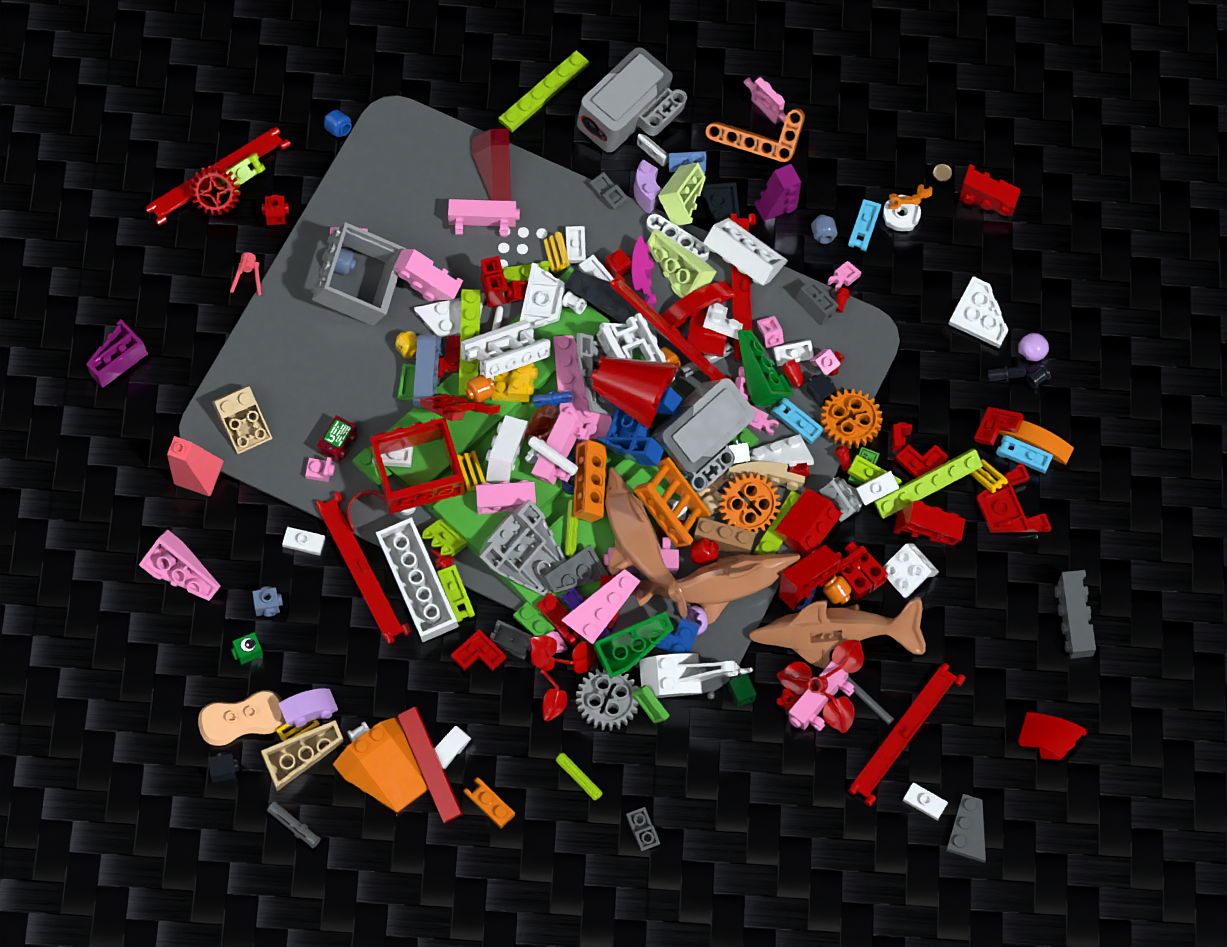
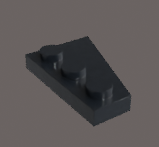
M736 183L703 185L701 194L716 224L727 218L730 219V214H737V218H740Z

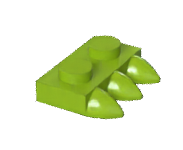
M441 518L427 527L422 534V539H433L432 547H442L441 555H451L453 557L467 546V542Z

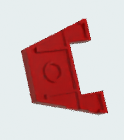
M442 394L420 398L419 406L450 421L463 419L465 411L470 410L485 414L500 413V405L498 404L486 406L485 402H468V398Z
M1023 463L1004 475L1008 483L1006 485L1002 484V488H996L995 493L986 489L976 497L990 533L1049 532L1052 529L1045 513L1028 519L1024 515L1012 487L1029 481L1030 477Z

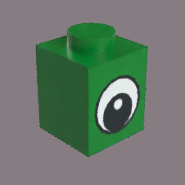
M255 633L232 641L234 647L231 649L235 660L239 659L241 665L263 656Z

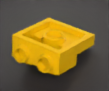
M534 363L496 375L494 378L495 390L491 399L529 402L530 395L534 394L533 381L537 379L538 370L535 368Z

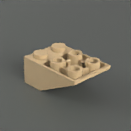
M250 386L242 387L212 401L237 454L273 439Z

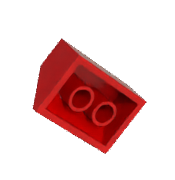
M807 488L774 531L795 554H799L800 557L808 556L817 549L843 513L831 500Z

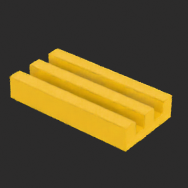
M556 232L555 236L551 235L550 239H544L550 268L553 273H557L570 265L563 236L560 232Z
M471 451L469 454L464 453L462 456L457 455L468 492L476 490V485H480L477 482L470 458H473L481 484L486 483L475 451ZM463 460H466L474 486L470 485L462 462Z
M984 459L981 460L983 468L996 477L998 481L982 468L969 473L992 493L996 492V488H1002V484L1006 485L1008 483L1007 478Z
M317 719L311 720L305 725L294 727L289 732L283 734L285 730L292 727V725L285 723L277 728L276 732L284 742L296 732L300 731L293 737L318 728L320 724ZM312 722H314L312 725H310V726H308L307 728H305L304 730L300 731L301 729H303V728L306 727L307 725H309V724H311Z

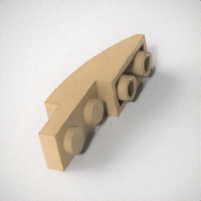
M756 461L729 467L725 474V479L734 482L733 476L741 478V472L746 477L749 471L752 472L753 477L758 472L760 478L765 475L767 481L771 480L773 482V486L780 485L794 491L801 489L805 476L787 472V464Z

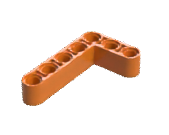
M792 109L786 116L779 141L720 122L711 123L706 128V136L711 140L786 162L794 155L805 115L801 109ZM792 113L799 114V122H794L791 119ZM716 126L719 129V135H713L711 127ZM788 130L794 132L795 138L793 140H789L786 137ZM729 132H734L737 135L736 141H731L728 138ZM747 137L753 138L754 146L751 147L746 144ZM764 143L771 144V152H766L763 149ZM782 148L789 150V157L781 155Z

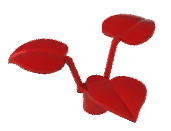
M537 635L529 638L532 665L541 669L540 673L555 688H550L544 696V721H550L560 715L567 705L566 692L559 690V686L546 671L552 670L555 662L574 664L573 669L576 673L588 671L596 658L592 643L588 641L578 643L572 653L573 660L569 661L552 657L557 651V642L553 637Z
M854 639L844 641L834 649L832 660L839 666L826 675L811 678L812 670L804 662H794L777 674L780 682L794 694L803 695L809 688L813 693L821 692V695L832 699V701L825 704L823 717L827 724L842 733L847 732L853 723L854 706L847 697L842 696L836 700L834 696L826 692L828 688L827 678L838 672L841 668L847 673H854L862 667L864 662L862 645L859 640Z

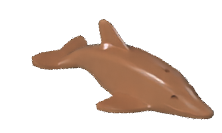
M610 467L608 470L609 479L606 487L605 505L609 523L616 539L614 552L609 562L610 573L617 575L628 566L636 567L650 581L667 589L671 599L676 602L677 610L681 617H687L688 612L684 595L674 576L664 564L658 537L644 506L630 485L613 467Z
M740 554L737 556H718L714 563L698 568L690 575L675 581L681 588L685 601L688 603H698L705 611L709 625L718 618L730 601L755 594L771 586L781 577L784 569L800 559V555ZM650 580L640 581L631 593V595H636V601L640 606L649 601L653 594L672 600L667 589Z
M916 597L908 602L897 617L889 618L861 611L858 604L846 608H827L826 600L816 601L807 605L798 613L785 615L762 628L751 631L749 638L758 643L793 649L807 662L825 669L832 661L830 656L831 650L835 649L840 643L853 639L861 641L878 635L891 636L913 654L922 655L925 652V640L920 629L923 609L920 597Z

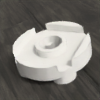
M898 195L900 198L908 197L907 195ZM888 200L883 211L886 226L897 231L913 230L920 219V207L914 204H901L898 209L893 210L890 209L889 203H894L896 200ZM904 210V213L907 215L900 216L897 212Z

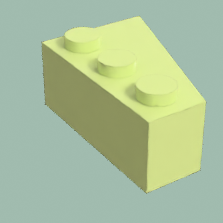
M698 162L679 166L658 195L660 203L663 205L671 223L676 226L692 223L693 218L691 214L697 207L695 201L697 196H700L705 181L704 173Z

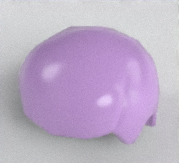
M1030 333L1021 339L1018 344V351L1026 360L1039 361L1047 355L1049 344L1042 335Z
M696 605L687 607L688 615L684 618L700 624L697 635L702 634L708 626L705 611Z

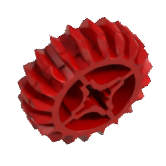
M209 165L208 171L203 167L201 169L202 174L197 172L195 174L197 178L192 179L194 184L190 185V189L195 190L190 193V196H196L193 203H200L197 207L198 209L204 206V213H207L208 209H210L211 215L215 214V210H217L219 215L222 214V209L226 213L229 212L228 206L234 208L233 202H238L239 198L236 196L241 193L239 190H235L240 188V184H234L238 178H231L232 171L228 174L225 173L226 167L220 171L219 165H216L215 170H213L212 165ZM209 177L210 186L200 190L201 182ZM217 177L224 179L227 184L219 183ZM213 184L219 189L217 194L211 191ZM230 190V197L221 203V194ZM202 195L211 197L214 203L207 201Z

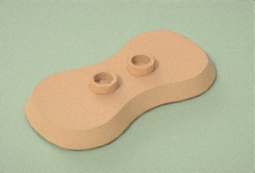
M263 690L252 694L240 702L210 703L199 713L198 725L200 733L207 743L215 746L226 745L244 734L274 733L277 728L285 723L278 704L282 702V699L273 691Z

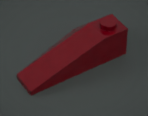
M490 129L472 138L473 159L477 164L480 176H482L490 200L511 201L509 129Z

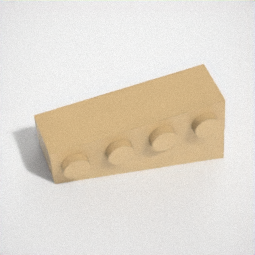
M332 721L262 750V757L276 790H280L343 743V737L336 721Z

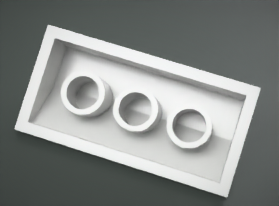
M729 218L713 225L703 242L710 251L721 255L724 261L735 265L738 271L749 275L759 285L769 283L787 262V259Z

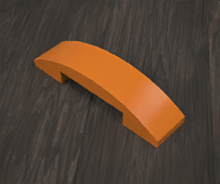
M1024 420L1017 433L999 431V434L1003 436L1017 438L1052 454V459L1065 465L1074 450L1069 443L1057 435Z

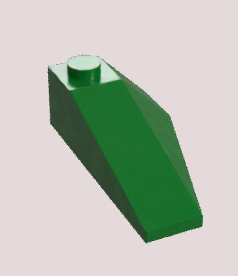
M751 330L737 331L747 390L755 406L767 407L780 402L783 398L792 397L793 393L783 374L779 375L773 367L775 363L764 355V348Z
M665 611L594 642L593 648L602 667L611 679L629 671L671 633L674 628Z

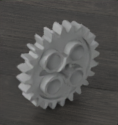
M596 669V675L589 672V679L583 678L585 685L579 684L578 689L581 691L576 692V696L579 697L576 699V704L580 705L578 712L584 711L581 717H588L587 724L593 721L594 728L600 724L602 730L605 729V726H609L611 731L613 725H616L618 729H620L621 722L627 725L626 718L633 720L632 713L637 714L638 709L636 707L639 706V703L632 695V692L638 686H633L634 679L628 681V673L624 676L620 674L610 679L604 669L603 673ZM604 683L608 688L600 689L598 685ZM616 684L611 693V699L608 700L605 710L601 714L600 711L604 706L605 699L608 698L612 685ZM618 691H623L626 695L624 697H618L616 693ZM596 700L600 704L598 706H592L590 702ZM610 708H615L618 712L616 714H610L608 710Z

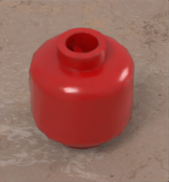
M703 538L692 544L690 550L691 560L695 564L705 566L717 560L719 546L716 541Z

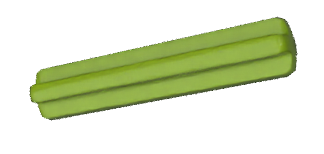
M574 500L568 502L565 556L568 557L576 553L578 518L573 517Z
M561 753L556 758V762L593 800L601 797L602 791L564 753Z

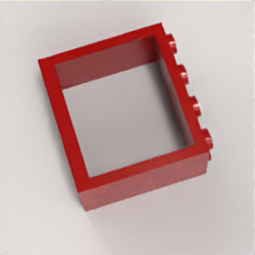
M433 418L430 422H418L412 424L411 427H398L393 429L392 432H379V435L370 437L371 452L389 514L465 494L464 477L445 418L436 420ZM442 439L453 476L392 492L381 454Z

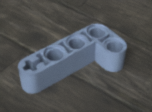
M439 335L418 336L413 395L414 408H423L419 406L420 398L436 396L439 355L444 354V340Z

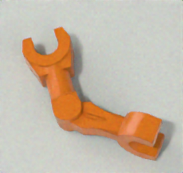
M921 184L918 186L917 194L900 198L897 194H890V200H896V202L889 203V207L895 210L901 204L918 205L922 198L932 196V187L924 189V185Z

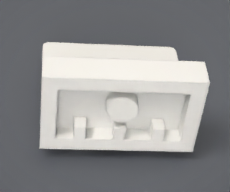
M905 544L883 566V569L888 573L887 579L905 598L927 577H934L939 572L914 544Z

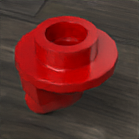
M437 548L431 550V554L437 557L435 560L437 569L453 566L452 564L455 560L451 555H441V551Z

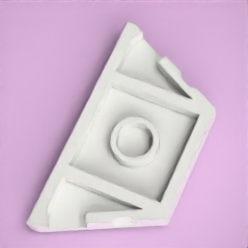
M532 263L520 317V321H528L529 328L532 329L559 321L562 300L566 291L563 281L556 279L551 273L538 267L536 263Z
M481 293L480 317L486 299L484 293ZM461 298L414 307L415 314L420 316L424 324L434 332V335H439L443 340L448 339V336H460Z

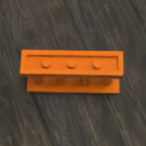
M670 457L661 458L657 466L659 471L652 481L637 485L634 488V492L676 548L688 546L693 541V538L688 533L689 529L696 519L710 517L711 513ZM665 477L670 485L664 494L660 496L656 487ZM676 491L681 499L675 508L671 510L667 505V501ZM687 506L691 511V515L682 525L677 517L683 508Z

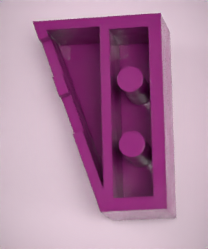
M792 164L773 172L767 182L768 188L766 191L762 190L760 193L761 199L756 200L754 203L763 221L783 213H791L797 208L801 181Z
M121 319L113 333L107 336L108 339L104 345L98 348L86 364L91 376L102 388L147 355L144 343Z

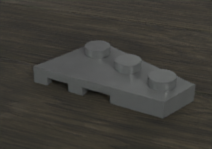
M587 545L546 573L542 578L550 591L556 593L601 580V575H608L591 545Z
M963 794L946 851L985 863L983 803L981 799Z

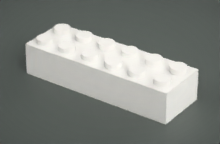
M412 517L376 532L422 642L459 627Z

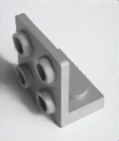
M837 477L819 491L823 497L831 500L843 513L839 518L840 522H842L860 509V501L847 490L849 486L843 478L840 480Z

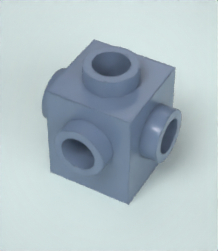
M263 587L260 590L253 591L256 616H273L276 613H280L279 606L283 605L281 594H277L276 588Z

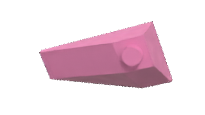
M169 530L158 538L139 564L153 577L167 580L174 586H181L187 589L188 592L206 600H211L220 588L219 583L189 548Z

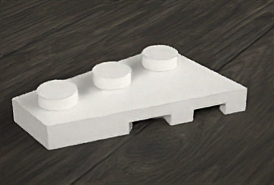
M800 434L751 449L752 456L750 457V462H778L789 464V466H797V463L814 465V459Z

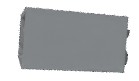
M345 222L340 228L337 227L335 232L331 233L327 243L329 247L322 256L324 263L317 272L319 278L312 288V293H314L312 300L374 326L387 315L398 279V273L393 267L401 251L406 250V248ZM342 244L385 262L372 305L329 287Z

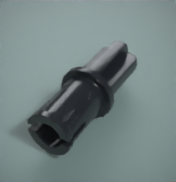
M1004 366V368L988 370L989 382L1005 379L1008 381L1010 378L1026 376L1024 366L1011 368Z

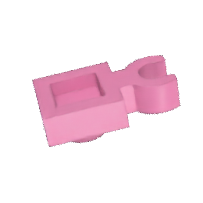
M847 261L835 270L834 276L828 280V285L836 283L835 291L839 290L843 283L848 287L860 277L861 271Z
M742 366L739 368L740 377H736L735 385L749 402L751 401V396L747 390L744 367Z
M753 407L755 418L747 427L757 432H760L763 428L768 435L773 436L774 430H771L769 427L774 426L778 428V421L768 420L769 414Z

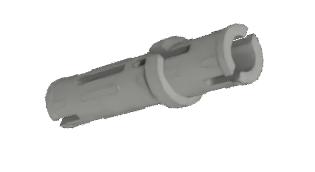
M729 342L725 345L724 357L734 353L733 349L730 350L733 347ZM704 355L712 364L724 358ZM693 361L679 367V370L683 371L681 375L684 378L697 371H702Z

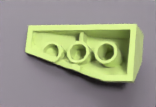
M657 229L653 230L647 241L649 251L655 261L661 265L662 273L665 277H668L672 284V290L680 298L709 285L717 272L704 260Z

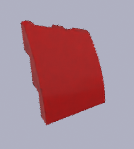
M702 309L694 313L687 341L702 355L724 357L725 345L728 343L729 336L703 327L707 313L706 310Z
M1027 712L1019 737V745L1038 747L1043 759L1061 760L1067 751L1076 745V741L1081 736L1086 735L1087 731L1075 723L1058 717Z

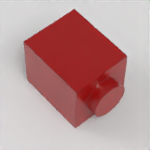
M620 248L606 257L605 268L613 278L618 274L624 277L631 272L632 261Z

